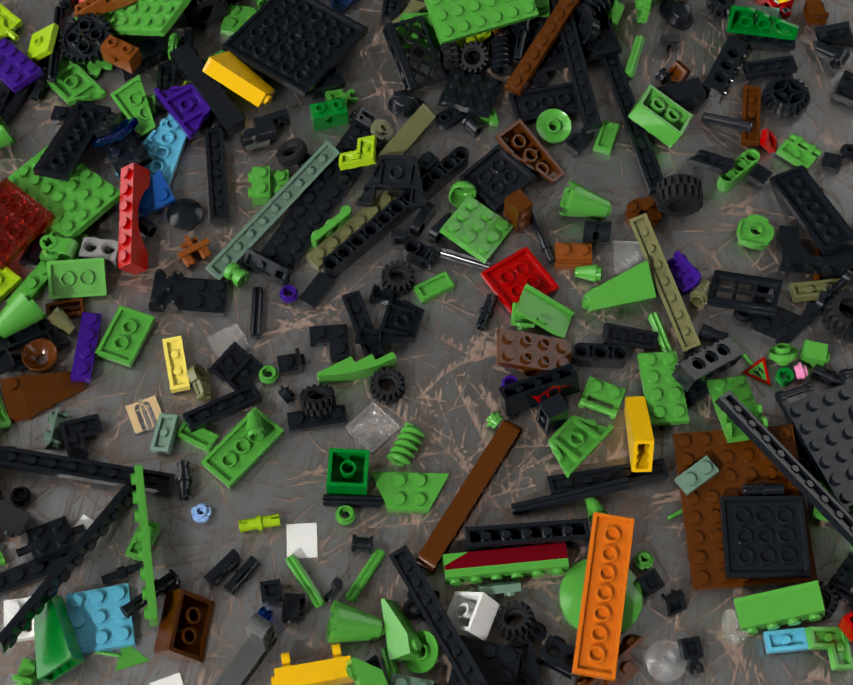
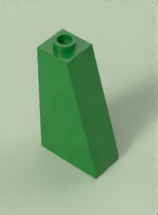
M56 594L54 598L46 602L43 611L34 617L37 678L48 683H53L85 661L63 598Z

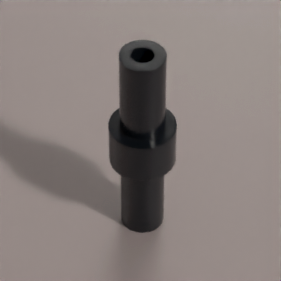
M141 561L127 567L123 565L116 568V571L101 576L103 584L116 579L122 580L127 578L129 574L139 571L143 567Z

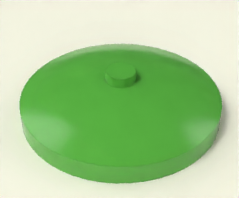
M587 559L576 563L568 570L559 590V604L562 614L576 631L578 628ZM630 569L628 570L621 635L634 625L641 612L643 602L641 586Z

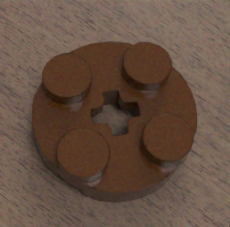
M651 197L637 198L627 204L624 219L630 228H632L629 222L630 219L639 216L640 213H646L653 230L656 229L662 213L658 211L657 203Z

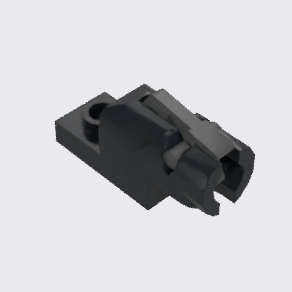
M287 108L253 118L254 128H249L239 133L244 151L270 145V142L277 140L276 128H282L290 124Z

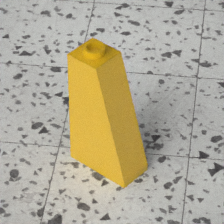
M230 51L210 56L202 70L257 107L268 105L273 99L272 95L275 90Z
M645 396L625 397L624 415L631 471L652 472L655 440Z

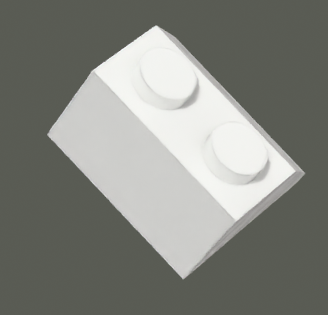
M455 591L447 610V615L459 636L464 635L486 641L500 604L484 592Z

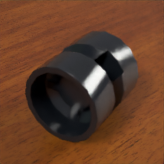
M585 219L583 242L594 243L597 241L598 244L609 245L612 222L601 220L598 223L596 219Z

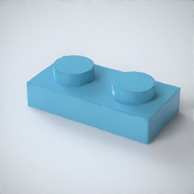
M806 628L763 632L766 653L776 654L808 650L805 634Z

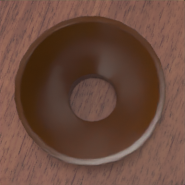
M36 339L29 342L22 352L24 365L30 371L36 373L50 370L58 360L56 346L47 339ZM46 356L48 360L45 364L40 365L37 363L39 357Z

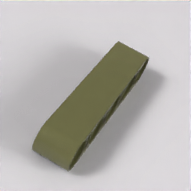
M423 103L376 155L374 165L376 166L381 155H403L437 114Z

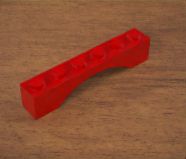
M134 162L122 167L120 172L118 269L136 275L148 270V252L140 235L138 208L142 195L149 187L150 170Z

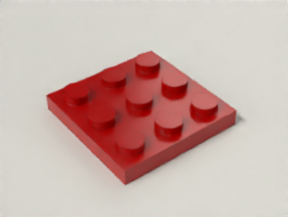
M527 246L484 270L480 275L511 315L512 304L519 302L526 284L547 296L559 290L558 284Z

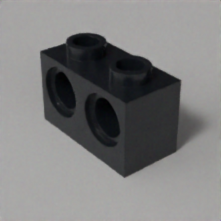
M549 635L538 655L537 663L575 682L578 675L571 674L572 666L567 662V659L574 658L575 646L572 647L566 644V641L555 635L553 637ZM555 648L559 654L551 655L548 649Z

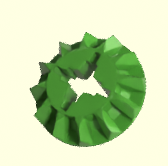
M172 33L169 37L167 48L170 60V51L181 46V39L178 33Z

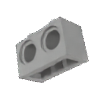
M84 237L78 255L79 259L105 258L107 269L118 270L119 242L115 239L106 240L98 237Z

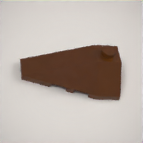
M518 119L494 137L507 153L551 184L566 174L521 119Z

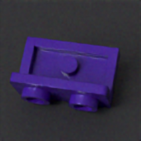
M678 250L675 251L673 257L666 262L679 293L683 296L697 287L702 275L688 261L684 254H681Z

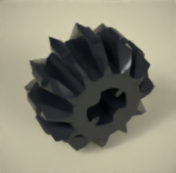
M707 0L706 8L709 9L708 14H714L713 18L718 15L722 19L724 16L728 17L730 5H734L735 0Z

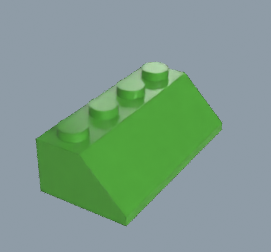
M818 580L733 599L741 632L747 635L757 634L762 629H767L768 631L780 628V625L785 624L795 626L803 620L817 621L822 619V616H825V608Z

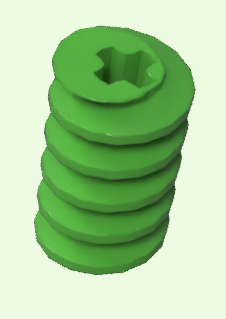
M410 423L404 424L405 427H402L401 434L397 436V440L393 444L394 447L390 449V453L387 455L389 462L398 467H403L404 464L411 465V461L408 458L414 459L415 455L412 452H418L419 450L415 445L421 446L422 444L418 438L425 439L426 437L418 427Z

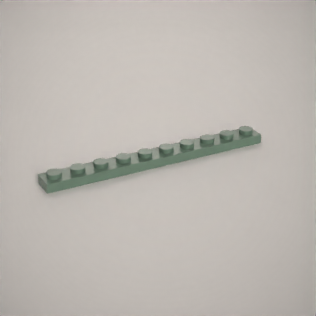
M327 140L205 269L215 279L220 280L226 267L232 262H237L246 253L247 249L266 232L340 152Z

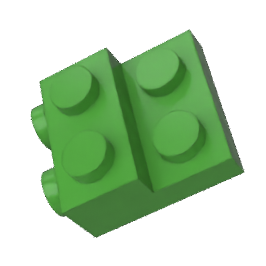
M270 166L252 167V172H248V182L252 183V187H248V198H252L253 205H265L289 180V170H270Z

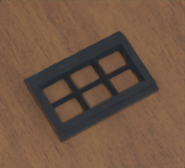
M715 270L707 306L776 316L783 280ZM719 281L735 283L734 288L718 286ZM738 285H752L754 290L753 292L740 290ZM758 287L774 289L773 295L759 293ZM717 291L732 293L731 299L716 297ZM736 294L752 296L751 302L735 300ZM756 297L772 299L771 305L755 303Z

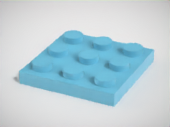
M128 583L65 594L67 612L82 655L136 646L133 615L127 619L120 610V607L131 601Z

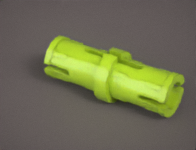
M279 513L267 516L256 515L255 518L238 520L240 533L252 530L263 531L264 528L281 526Z

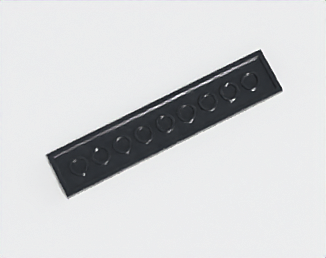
M351 125L335 148L340 153L357 150L358 138L371 136L372 134ZM338 154L305 189L261 253L284 265H289L295 270L311 247L310 236L312 233L323 227L327 220L331 218L366 166L341 171L338 166Z

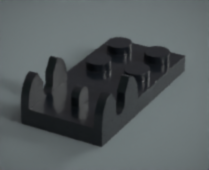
M157 269L154 274V283L148 305L149 310L153 312L225 317L230 281L184 277L183 273L175 270L172 276H167L162 269Z

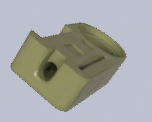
M194 364L187 370L190 383H193L197 395L196 399L208 402L215 397L205 369L200 364Z

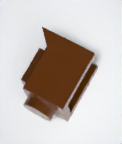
M806 0L803 7L806 25H825L829 13L825 11L823 1Z

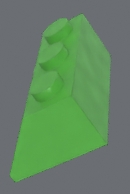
M651 84L628 115L635 123L670 148L682 136L693 116Z

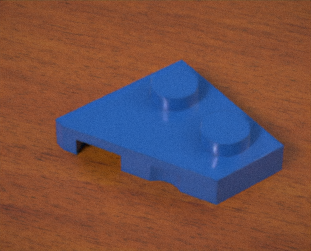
M160 170L151 178L149 187L145 190L139 203L138 209L145 218L176 202Z

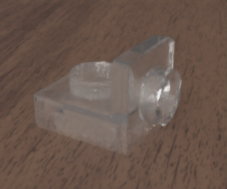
M726 610L722 616L723 640H728L732 644L742 643L747 638L748 632L735 631L738 629V617H735V610Z

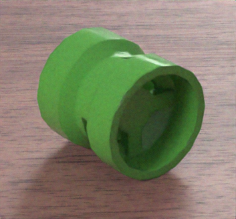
M232 262L226 267L223 276L228 280H232L233 284L240 288L248 281L250 273L245 269H241L240 265L236 262Z

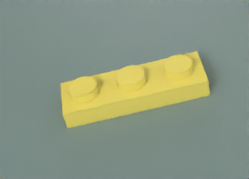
M176 336L162 339L171 393L191 390L182 337Z

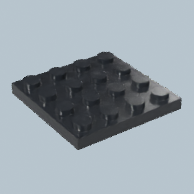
M803 495L728 496L719 498L725 579L810 578Z

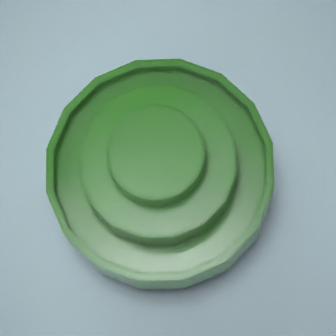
M779 343L769 349V358L780 366H787L798 358V349L788 343Z

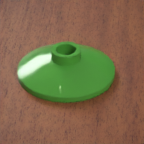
M548 109L539 115L536 122V130L544 141L559 143L569 136L571 121L565 112L559 109ZM550 126H555L556 130H551Z
M424 630L417 631L422 643V657L405 662L410 671L418 674L431 670L439 657V643L436 637Z

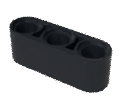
M577 343L573 347L572 363L579 367L620 369L626 365L629 351L624 345ZM577 353H582L584 356H579Z

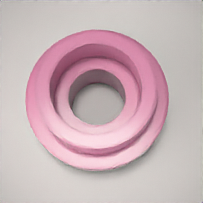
M798 362L797 365L793 366L797 381H805V377L808 376L806 365Z

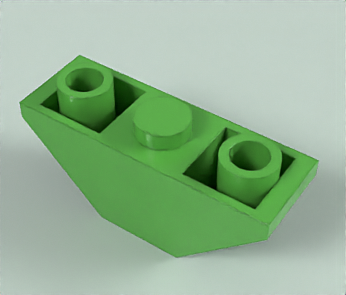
M355 657L346 662L348 665L346 666L347 674L350 679L353 678L355 685H388L382 669Z

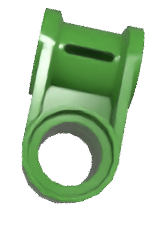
M45 235L40 239V246L45 258L59 261L74 260L79 246L76 240L52 235Z

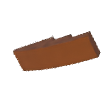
M84 0L75 5V16L78 18L79 14L84 17L85 13L90 16L92 12L95 15L111 12L138 0Z

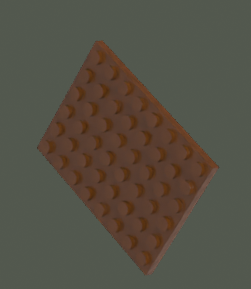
M793 425L768 426L769 432L798 461ZM723 430L674 433L672 439L677 477L706 455L719 469L717 475L688 496L679 487L692 592L792 585L818 580L804 495L778 470L768 457L751 440L727 443ZM762 481L765 483H783V496L803 495L810 578L725 579L719 498L744 496L742 495L743 484H760Z

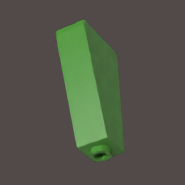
M644 261L586 292L583 295L584 298H582V305L587 310V314L650 301L656 298L648 261Z

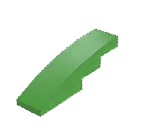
M391 352L375 359L370 354L356 362L350 356L317 372V380L319 384H334L370 377L374 375L375 371L379 373V368H382L384 371L385 367H389V369L396 367V356Z

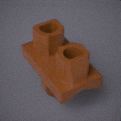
M188 235L183 237L185 242L180 244L181 249H186L177 253V259L179 262L182 261L187 268L197 263L193 257L196 253H199L202 260L211 257L212 253L209 248L210 242L208 238L198 242L196 236L191 239Z

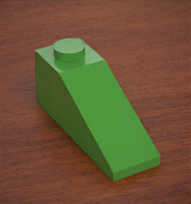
M386 598L381 599L389 660L404 663L422 657V643L419 635L397 602Z

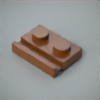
M555 243V270H575L576 266L593 265L592 244Z

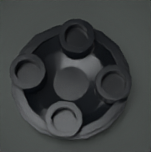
M188 198L177 200L167 210L168 223L177 229L188 232L194 230L203 217L201 205L195 200Z

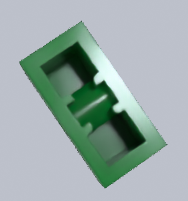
M344 98L309 104L314 131L349 124L348 110Z

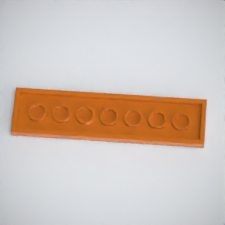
M598 512L593 513L571 674L615 681L635 521L633 518Z

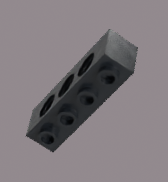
M732 36L727 38L703 83L707 93L706 98L719 103L722 97H726L729 90L728 85L733 84L736 77L734 75L735 72L738 73L742 66L741 60L745 61L749 51L746 50L747 42Z
M730 337L723 340L718 339L712 346L709 347L707 345L699 353L694 352L688 359H681L677 362L672 376L688 392L736 365L745 352Z

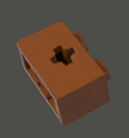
M109 35L100 46L103 60L132 74L142 63L138 47L112 35Z

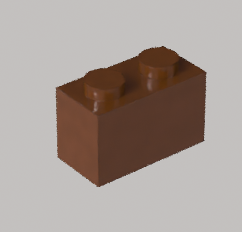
M521 189L505 197L503 218L514 226L513 230L515 232L529 227L533 210V203Z

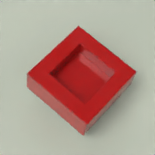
M768 128L761 130V147L769 154L776 152L777 137Z

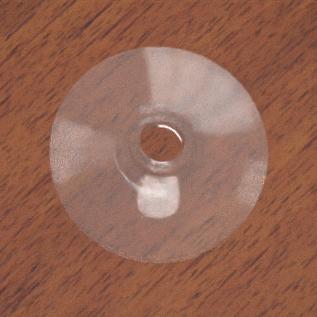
M656 641L649 646L645 653V667L649 674L659 681H675L686 670L687 660L681 661L678 644L672 641ZM663 656H669L671 661H664Z

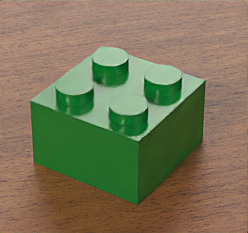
M329 448L326 481L327 494H368L370 450Z

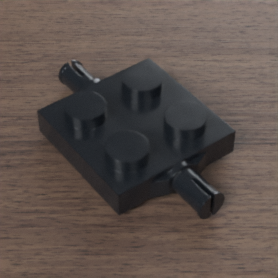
M66 516L26 530L28 537L27 546L16 549L18 557L31 553L36 564L65 554L74 546L75 536L86 531L85 526L82 524L71 528Z

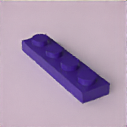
M82 312L70 377L71 381L91 383L96 356L95 351L97 350L102 322V314Z

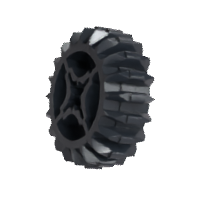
M778 75L777 78L773 77L771 81L766 83L763 89L762 100L764 101V106H767V111L772 110L773 115L778 114L779 118L781 116H785L786 119L789 116L792 118L796 115L800 116L810 103L809 87H805V82L800 83V78L796 80L793 76L788 77L785 75L782 77Z

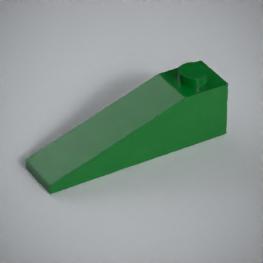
M730 5L726 32L795 41L799 26L750 7Z

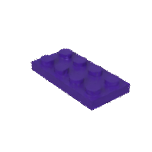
M5 37L0 40V80L14 93H17L44 75L42 69Z

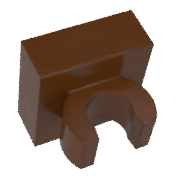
M676 60L669 69L672 73L670 78L675 83L685 81L690 74V70L679 60Z

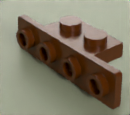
M628 634L622 639V642L619 644L615 681L580 676L576 680L575 685H594L596 682L598 685H624L640 670L629 652L642 642L643 638L640 635Z

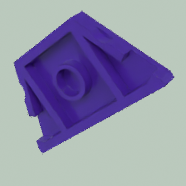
M193 84L181 87L171 86L169 90L159 91V88L153 89L156 97L188 139H192L211 114V107Z

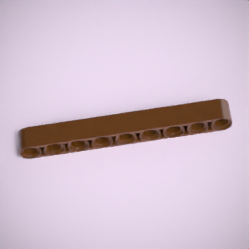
M506 419L503 420L416 558L418 565L432 573L437 570L442 562L443 554H447L522 432L521 427Z

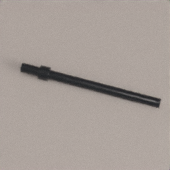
M524 189L522 192L528 197L526 190ZM533 209L531 223L540 242L539 247L541 252L545 254L548 263L552 264L555 262V258L551 251V244L546 240Z

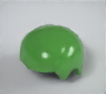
M457 181L450 188L449 201L458 208L468 195L476 199L477 190L470 182Z

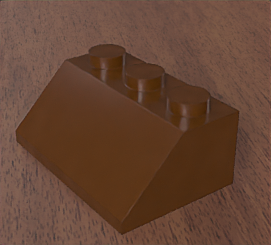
M182 588L166 592L153 653L169 659L202 663L214 601Z

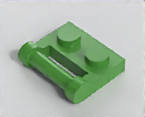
M589 376L578 407L589 408L608 415L610 419L615 420L626 389ZM587 398L613 406V409L587 400Z

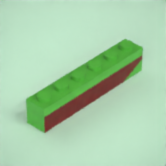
M566 542L443 554L442 558L445 585L450 584V586H460L462 583L467 582L480 584L487 580L500 582L507 578L521 580L528 576L541 578L548 574L562 576L568 572L569 568Z

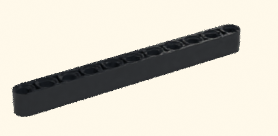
M460 146L455 148L422 176L426 202L468 167L470 153L466 147ZM411 191L401 193L329 253L322 261L323 273L333 279L337 278L387 236L391 230H394L417 209L410 208L408 200H410Z

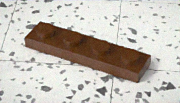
M743 85L741 120L752 122L753 129L751 132L741 131L740 146L758 148L760 144L761 87Z

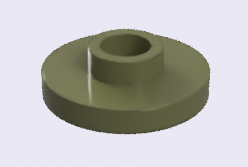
M377 119L371 124L370 131L372 135L376 136V139L383 140L386 138L388 141L393 136V128L388 121Z

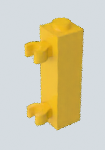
M340 643L331 645L332 659L291 665L289 652L281 653L282 667L274 668L275 675L271 676L272 685H339L354 682L353 678L350 679L346 671V666H348L346 662L351 657L350 655L342 657Z

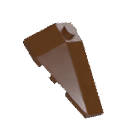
M71 371L19 375L2 379L3 398L11 424L31 420L37 417V414L46 409L50 410L58 402L68 400L86 390L85 382L71 381Z

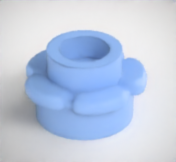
M204 503L194 506L191 510L193 520L199 523L206 522L211 515L210 507H207Z

